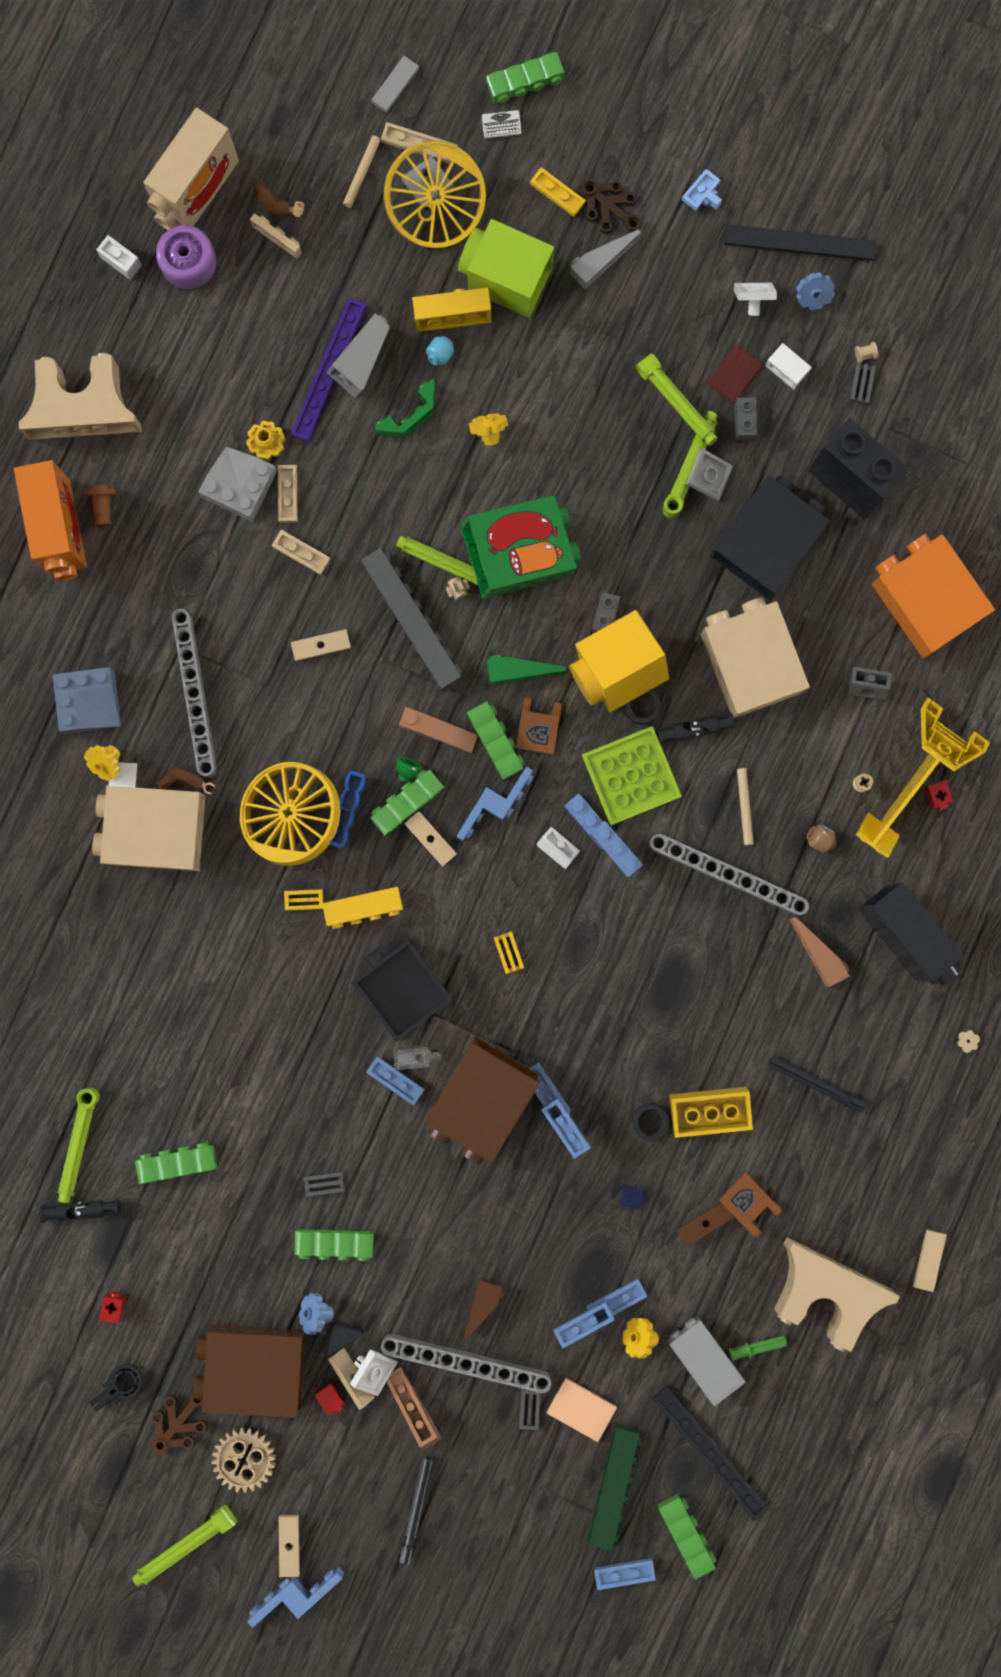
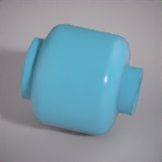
M444 336L435 337L426 349L428 360L433 365H445L454 353L452 341Z

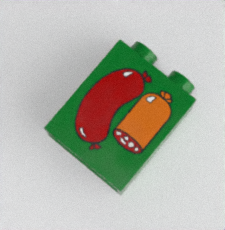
M555 495L470 515L466 518L460 528L482 600L566 579L577 569L576 564H580L581 561L580 551L576 542L568 541L565 528L569 527V515L565 506L557 505Z

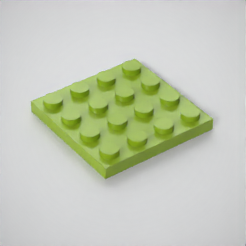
M653 726L581 755L610 826L682 797Z

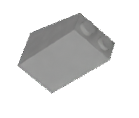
M376 313L326 372L354 398L364 389L390 327L387 324V320Z
M691 1318L685 1323L686 1327L670 1334L668 1343L713 1406H716L746 1382L700 1318Z

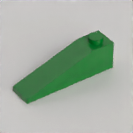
M501 655L490 656V659L487 660L490 685L566 673V667L501 657Z

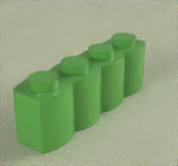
M553 52L523 64L491 73L486 76V83L493 102L502 104L511 97H523L528 91H540L546 85H558L564 79L565 73L558 53Z
M485 702L468 711L467 715L504 781L522 771V765L525 763L520 754H515L513 749L516 746L511 737L507 739L504 734L507 730L503 722L497 721L495 715L498 713L493 704L489 705L488 702Z
M425 770L421 771L416 776L417 780L412 784L410 782L406 783L401 788L402 792L399 795L393 794L386 800L387 804L383 808L378 806L371 812L373 816L370 819L385 837L444 789V786L431 770L427 772Z
M208 1142L196 1144L197 1148L189 1149V1146L177 1148V1152L170 1153V1149L159 1151L157 1156H151V1153L139 1155L140 1159L135 1160L139 1184L216 1169L217 1161L214 1145H208Z
M297 1229L295 1231L294 1255H299L300 1259H310L311 1256H318V1259L328 1260L330 1256H336L338 1260H349V1257H357L358 1261H368L369 1258L373 1257L374 1232L313 1229Z
M676 1494L657 1504L694 1579L696 1580L715 1570L714 1563L717 1560L712 1550L707 1551L705 1545L708 1543L703 1533H698L696 1527L699 1525L694 1515L689 1516L687 1512L689 1506L685 1498H680L679 1494Z

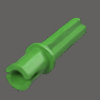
M780 1336L749 1345L746 1342L743 1346L729 1348L728 1350L731 1361L745 1357L751 1358V1355L785 1347L787 1346L785 1336Z

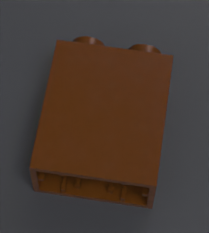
M475 1036L424 1122L430 1126L428 1134L443 1144H448L450 1139L464 1146L461 1151L462 1155L476 1164H481L484 1159L492 1163L540 1084L542 1076Z
M213 1324L208 1330L207 1336L199 1335L196 1346V1359L205 1360L204 1375H196L193 1397L194 1400H203L202 1413L297 1418L302 1403L306 1333L303 1329Z

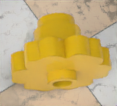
M498 413L479 416L469 423L471 434L481 436L484 444L488 446L499 443L500 431H503L508 426L506 415Z
M262 421L260 426L255 424L248 431L249 439L246 441L250 453L256 454L257 458L269 461L272 456L278 457L284 450L282 443L285 441V436L282 429L275 427L273 422Z
M96 745L94 748L90 747L85 752L84 758L88 761L86 765L92 773L98 774L99 778L109 781L110 779H115L120 774L121 768L117 765L120 752L114 746L100 747Z
M632 1318L627 1323V1329L623 1331V1344L627 1345L626 1353L632 1358H646L652 1353V1348L658 1344V1334L652 1330L653 1324L648 1319Z

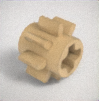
M456 577L448 581L449 586L446 587L449 597L454 596L455 600H459L468 595L467 590L470 589L467 579L462 581L461 577Z

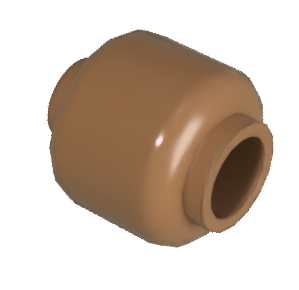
M824 825L813 826L807 834L809 846L821 853L832 850L836 846L835 832Z

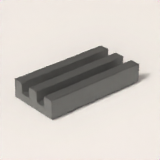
M856 364L849 401L869 404L876 366L870 367L866 364ZM863 370L858 398H855L859 372ZM867 371H870L865 399H862Z
M342 1171L303 1177L306 1197L345 1191ZM339 1176V1180L309 1184L310 1180ZM340 1184L338 1188L310 1191V1188Z
M521 1388L519 1429L539 1430L541 1393ZM525 1394H529L527 1425H523ZM533 1394L537 1395L535 1425H531Z

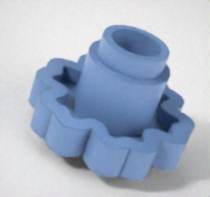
M820 272L808 275L800 281L796 288L798 291L796 296L798 302L803 308L809 306L810 310L821 309L824 304H829L835 296L833 291L835 288L834 282L829 275L822 276Z
M310 1293L309 1296L304 1297L301 1302L302 1310L299 1312L303 1331L307 1334L321 1332L324 1325L332 1321L334 1315L333 1308L325 1304L322 1296L318 1293Z

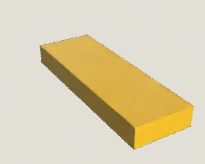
M542 167L530 181L531 186L573 217L577 215L586 203L585 199Z

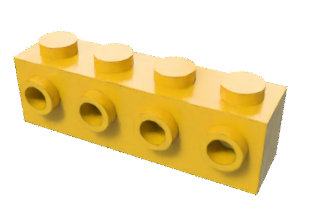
M399 887L322 903L326 925L332 926V929L344 927L343 923L351 922V925L362 923L364 918H369L370 921L381 919V915L387 913L389 917L399 915L400 911L403 910Z

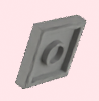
M700 449L686 484L718 501L733 466L710 452Z

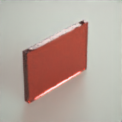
M736 344L710 379L707 380V384L734 403L756 372L762 367L763 363Z

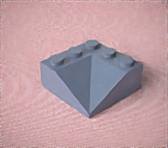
M107 667L52 674L59 732L69 734L121 727L115 671Z

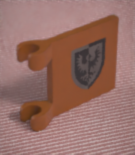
M524 698L516 748L554 754L561 703H554L552 715L530 712L531 698Z
M746 1172L719 1199L748 1233L756 1238L761 1234V1231L752 1222L766 1207L773 1215H779L782 1212V1209L771 1200Z

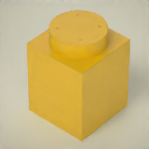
M636 610L576 643L575 646L579 660L569 665L578 687L589 704L593 706L602 700L609 713L669 680L665 653Z

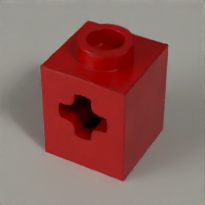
M946 780L924 787L931 809L937 807L939 811L948 808V803L954 802ZM942 794V798L937 799L936 795Z
M111 1291L103 1297L99 1320L118 1324L123 1317L126 1297L121 1296L122 1293ZM111 1303H114V1307H117L115 1310H112V1306H109Z
M333 1380L316 1391L315 1397L327 1415L332 1412L336 1414L343 1409L342 1405L345 1402V1398Z

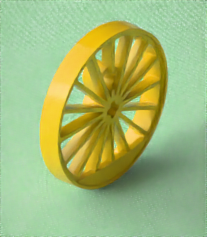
M425 141L409 147L396 158L386 176L384 203L388 217L395 229L404 238L418 246L444 248L460 242L475 229L485 207V184L478 166L465 151L448 142ZM425 148L438 153L435 185ZM417 150H422L431 186L409 158V155ZM442 155L451 160V163L438 186ZM404 159L408 160L428 189L397 171V168ZM454 163L464 168L442 187ZM466 171L477 178L476 182L444 191ZM394 174L400 175L426 192L391 188ZM478 184L479 199L445 195L446 193ZM438 190L439 199L435 198L432 200L431 191L435 192ZM395 191L426 196L392 206L390 192ZM444 198L479 202L475 217ZM425 200L400 223L397 221L393 209ZM443 202L473 219L465 230L461 228ZM440 205L461 231V234L449 240ZM436 206L446 239L444 242H432ZM423 207H429L431 210V215L428 218L421 216V209ZM417 213L420 222L413 235H410L404 230L402 225ZM431 220L429 241L417 239L416 235L423 221Z
M297 762L279 763L262 771L248 786L240 807V825L249 846L266 860L284 866L303 864L321 854L334 838L340 821V801L330 779L320 770ZM297 770L294 784L289 787L287 771ZM303 770L311 772L312 776L303 789L299 788ZM281 772L284 798L272 779L273 776ZM318 777L324 786L307 797L306 793ZM267 781H269L282 805L260 790ZM298 791V796L293 800V794ZM259 792L280 809L253 804L257 793ZM324 792H328L330 802L302 808ZM252 807L278 812L251 819ZM331 807L329 820L302 814L303 812ZM301 818L328 823L324 835L322 836L304 823ZM275 819L253 834L251 823ZM298 822L320 838V841L313 848L310 847ZM276 826L264 844L256 841L258 837ZM294 827L307 852L296 851ZM281 831L278 847L270 846ZM287 831H289L291 850L283 849Z

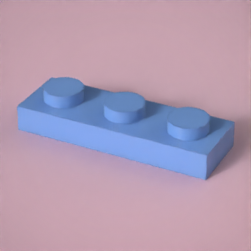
M378 1056L366 1072L413 1106L425 1090Z
M652 1558L594 1568L597 1590L656 1580Z

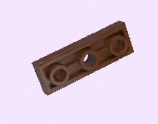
M719 1202L677 1228L676 1231L684 1245L688 1247L735 1217ZM708 1220V1225L703 1226L702 1222Z

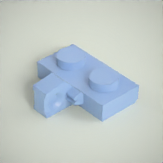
M706 169L682 196V201L695 211L702 204L705 206L709 204L717 210L722 201L716 195L717 191L715 190L720 184V179Z

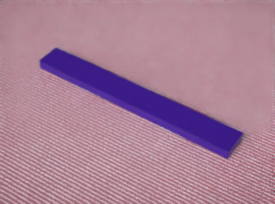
M351 298L348 299L291 432L292 437L309 443L335 383V380L326 372L352 342L367 308L366 304Z

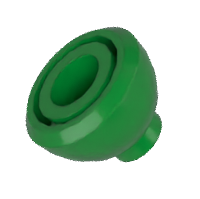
M400 757L396 762V769L399 773L398 778L405 782L415 778L422 770L421 765L417 761L408 757Z

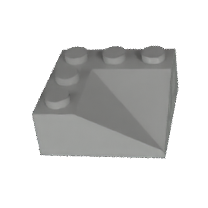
M226 447L206 475L198 493L203 499L253 522L277 474V470L274 465Z

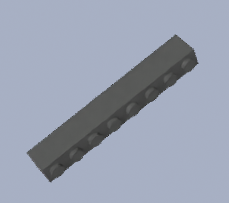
M381 548L363 558L361 562L443 691L460 681V674L463 672L457 663H452L450 659L452 655L448 648H443L440 644L442 641L437 631L433 632L430 628L432 625L427 615L423 616L420 612L422 607L418 600L415 599L413 601L410 596L412 591L407 583L403 585L400 580L402 575L397 567L393 569L390 562L392 559L387 551L383 553Z

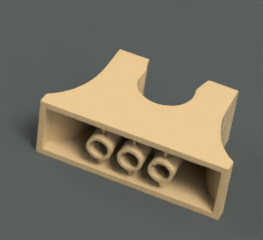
M99 353L98 356H92L89 368L91 381L87 388L79 393L66 392V380L63 371L54 359L42 357L40 360H35L36 386L34 399L27 414L19 421V430L28 440L142 432L140 422L123 403L120 390L119 366L113 357L107 353Z
M788 1237L784 1242L789 1258V1271L785 1287L774 1308L778 1313L777 1316L788 1325L792 1323L798 1325L806 1316L812 1302L821 1298L831 1299L834 1302L835 1312L829 1322L827 1336L831 1340L830 1343L834 1345L833 1347L842 1352L845 1349L851 1352L868 1320L880 1309L896 1304L900 1296L892 1289Z

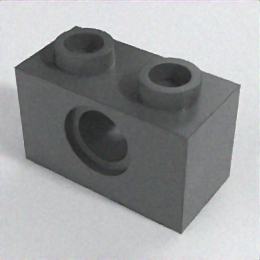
M756 397L737 398L734 404L735 442L754 441L757 436Z
M605 592L601 593L591 633H596L614 622L620 596Z
M853 667L848 694L886 700L890 691L892 673Z

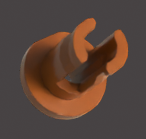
M91 485L89 490L85 491V496H91L95 525L111 524L110 495H116V490L111 485Z

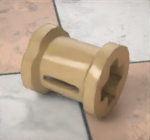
M871 342L870 345L864 347H855V356L858 363H862L863 360L878 358V349L875 342Z
M860 774L853 780V788L858 792H865L872 788L873 778L870 775ZM863 780H866L867 783L865 785L860 786L859 783Z

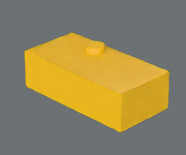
M488 287L472 290L456 289L454 292L412 297L417 332L491 323Z
M747 1087L669 1095L672 1129L675 1138L753 1130L750 1093Z

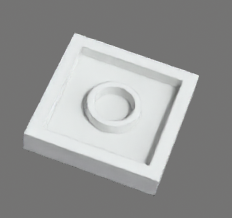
M734 283V292L737 299L749 300L748 315H759L760 300H776L777 291L772 283Z
M370 1349L366 1357L361 1355L357 1358L361 1363L355 1361V1366L359 1369L350 1385L358 1390L378 1396L398 1361Z

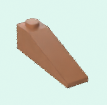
M405 707L399 723L402 729L472 753L478 737L477 734Z
M796 917L789 919L826 987H831L849 977L848 971L850 970L845 961H841Z
M402 1367L394 1370L386 1382L419 1447L426 1449L442 1438Z

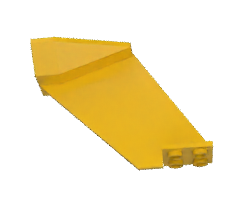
M930 698L925 700L921 708L922 749L928 752L929 755L882 820H878L868 812L856 833V836L863 842L869 844L878 853L887 858L890 856L900 836L889 827L937 764L941 762L952 771H956L982 756L990 744L989 741L975 731L965 741L937 721L943 708Z

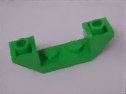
M434 380L425 381L419 387L418 396L425 403L424 406L423 404L418 406L414 411L415 414L410 418H404L400 422V426L390 416L381 418L376 423V434L378 436L405 438L429 418L434 411Z

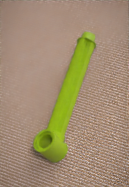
M649 354L636 364V369L644 380H650L699 436L701 441L706 442L709 446L715 443L717 440V436L714 434L715 430L710 427L661 370L662 366L659 360L653 354Z
M708 411L706 417L704 416L703 418L712 429H715L716 425H718L716 421L718 415ZM697 434L694 437L671 493L664 501L662 510L668 518H676L681 513L685 496L690 487L686 482L699 450H706L708 444L702 442ZM674 503L678 509L670 510L668 504Z
M400 536L396 546L401 548L402 552L478 585L472 566L415 541L410 537L406 539Z
M93 1087L83 1089L77 1095L78 1110L59 1190L57 1191L60 1194L58 1201L63 1203H70L71 1196H74L93 1109H95V1105L100 1100L98 1090ZM86 1093L92 1095L91 1103L85 1101L84 1096Z
M227 1504L216 1510L210 1516V1520L145 1566L137 1569V1574L132 1577L136 1586L139 1587L143 1583L147 1585L149 1581L219 1532L221 1534L232 1528L238 1521Z

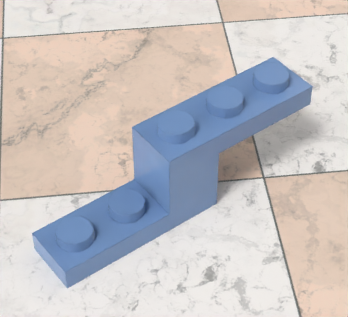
M528 767L524 769L507 799L486 787L456 837L462 841L465 838L469 840L474 832V829H472L474 823H479L484 815L483 809L502 821L505 817L508 819L514 810L511 808L515 801L519 802L524 794L521 791L524 785L529 786L534 778L531 775L533 770Z
M579 793L564 805L598 847L609 855L627 878L643 865L607 822H603Z
M538 1062L529 1069L542 1076L540 1084L535 1090V1094L543 1104L541 1110L575 1159L590 1149L591 1146L569 1115L571 1109Z
M637 1278L587 1305L586 1312L556 1327L553 1331L562 1348H565L614 1321L613 1315L641 1301L647 1295Z
M340 1567L335 1570L331 1569L324 1576V1580L320 1584L318 1582L309 1589V1592L296 1577L285 1578L279 1584L280 1588L275 1593L271 1591L264 1598V1603L260 1606L257 1604L250 1610L247 1622L253 1628L282 1601L295 1617L299 1619L343 1579L344 1572Z

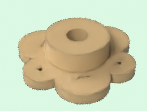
M969 1030L959 1033L958 1046L962 1047L964 1052L968 1053L978 1048L977 1043H979L980 1038L973 1031Z

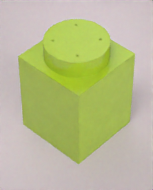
M491 219L486 231L475 228L470 234L459 261L458 272L467 275L468 290L488 287L490 301L530 318L553 269L554 246Z

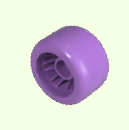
M189 225L175 226L166 231L157 244L156 258L164 277L172 285L181 289H196L206 284L213 276L216 268V255L209 238L200 229Z

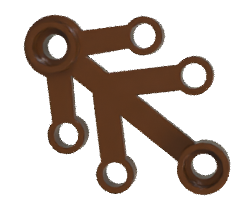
M192 1393L190 1403L176 1418V1397L168 1395L165 1398L164 1405L168 1411L169 1429L164 1434L162 1423L164 1413L160 1410L155 1411L151 1417L155 1423L156 1436L151 1441V1448L154 1453L163 1455L173 1447L183 1446L185 1449H190L193 1446L194 1438L191 1435L181 1439L171 1438L175 1433L190 1431L203 1433L206 1430L207 1423L204 1420L183 1424L196 1406L202 1405L203 1400L197 1402L194 1400ZM171 1398L174 1403L172 1405L168 1404L167 1399ZM155 1414H159L161 1420H156ZM197 1424H203L204 1429H198ZM185 1439H190L191 1445L185 1444ZM162 1442L164 1447L159 1448L157 1443Z

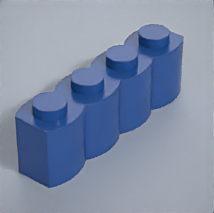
M351 770L346 776L345 790L339 798L340 821L336 834L329 844L330 846L344 849L348 844L349 830L354 825L355 812L358 810L361 802L360 794H362L366 787L367 781L364 774Z

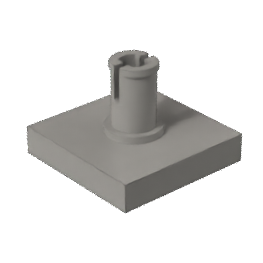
M430 156L427 160L435 185L437 162ZM423 161L416 167L431 186L425 161ZM414 168L405 174L428 189ZM441 168L439 172L438 186L445 174ZM401 177L403 183L409 190L426 192L425 190L421 189L420 187ZM446 177L442 187L450 181L448 177ZM449 185L444 191L454 188V185ZM438 190L435 192L431 191L432 200L435 198L439 199ZM412 194L415 199H419V198H422V197H425V196H426V195Z

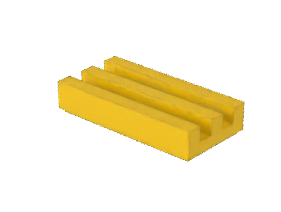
M323 889L284 891L285 910L323 909ZM319 894L317 898L289 899V895ZM319 901V905L289 906V903Z
M512 932L494 937L505 973L508 974L524 968ZM506 937H510L519 966H515ZM500 939L503 940L512 967L510 969H508L499 943Z

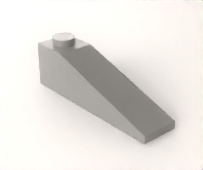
M636 230L584 254L581 258L577 257L570 265V274L586 290L640 239L641 232Z

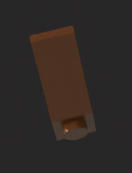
M479 1278L464 1338L468 1339L497 1307L498 1301L502 1302L505 1292L502 1289V1283Z

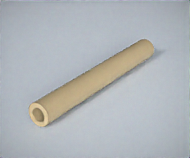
M377 136L371 137L344 199L343 205L351 208L381 141Z
M747 768L737 769L743 839L744 845H753Z

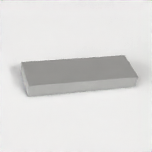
M403 56L372 98V103L387 113L415 76L419 66Z

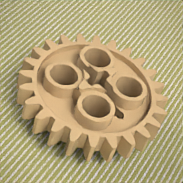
M242 1426L240 1432L234 1428L233 1434L227 1431L225 1434L226 1438L220 1437V1443L215 1445L218 1451H213L212 1453L217 1458L211 1462L217 1465L214 1467L213 1472L219 1471L216 1478L224 1479L221 1485L229 1483L228 1490L235 1486L237 1493L240 1488H243L244 1493H246L248 1487L253 1492L255 1485L261 1488L262 1481L267 1483V1475L271 1476L273 1473L270 1468L275 1467V1463L271 1461L276 1458V1455L271 1454L275 1448L268 1447L271 1440H264L266 1434L259 1436V1429L252 1433L251 1426L248 1431H245L244 1426ZM235 1443H242L244 1445V1449L238 1450L235 1447ZM249 1444H252L253 1446L239 1475H236L235 1472ZM252 1452H260L262 1458L257 1459L253 1457ZM232 1460L235 1463V1467H228L226 1461ZM250 1469L253 1475L248 1477L244 1474L243 1470Z

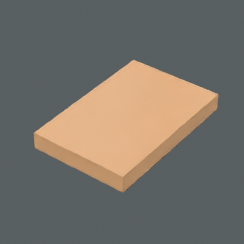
M565 1377L547 1410V1414L598 1442L617 1406Z

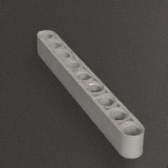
M177 609L172 615L196 767L200 775L210 778L216 774L217 766L193 621L186 610ZM181 615L187 616L184 623H178V618ZM188 633L190 635L189 640L182 642V635ZM187 652H192L193 657L188 661L184 660V655ZM194 670L196 676L193 679H188V672ZM193 689L199 690L196 698H191L190 696ZM196 708H201V715L195 717L193 711ZM204 726V734L198 736L196 733L197 728ZM202 745L208 746L206 754H200L199 752ZM205 764H211V771L209 773H204L202 770Z
M656 834L649 841V847L652 851L791 914L802 915L809 909L806 899L667 836ZM655 838H660L663 841L662 848L654 846L653 841ZM673 846L680 848L681 853L679 856L672 855L671 848ZM690 854L697 855V864L689 862ZM708 862L715 864L716 869L714 872H709L706 869ZM727 869L733 873L731 880H727L724 877V872ZM744 877L748 878L751 882L748 888H744L741 884ZM762 885L768 888L766 896H762L759 893V888ZM779 893L785 895L786 900L783 904L777 901ZM797 901L803 904V909L800 912L794 908Z
M395 1334L386 1335L381 1344L382 1352L388 1356L539 1393H545L551 1387L550 1375L542 1370ZM389 1340L393 1341L396 1347L389 1349L385 1343ZM411 1345L415 1351L411 1354L406 1353L404 1347ZM431 1350L434 1355L431 1358H426L423 1352ZM446 1354L451 1355L453 1358L449 1363L442 1360V1357ZM468 1359L472 1364L470 1367H463L461 1361ZM488 1364L491 1369L488 1372H483L480 1370V1366ZM503 1368L508 1369L510 1372L506 1377L499 1374V1371ZM521 1373H525L529 1377L526 1381H520L518 1376ZM545 1378L548 1382L546 1385L540 1386L537 1384V1380Z

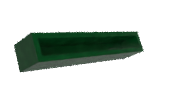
M615 1423L588 1537L589 1546L612 1551L613 1545L618 1543L619 1533L616 1532L618 1525H622L624 1514L621 1511L622 1507L627 1504L628 1494H626L627 1486H631L633 1475L630 1474L631 1468L636 1466L637 1455H635L636 1447L640 1448L642 1436H639V1430L636 1428Z

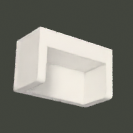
M109 235L106 236L96 249L101 259L130 280L142 266L136 255Z
M783 343L765 365L793 390L811 369L810 365Z

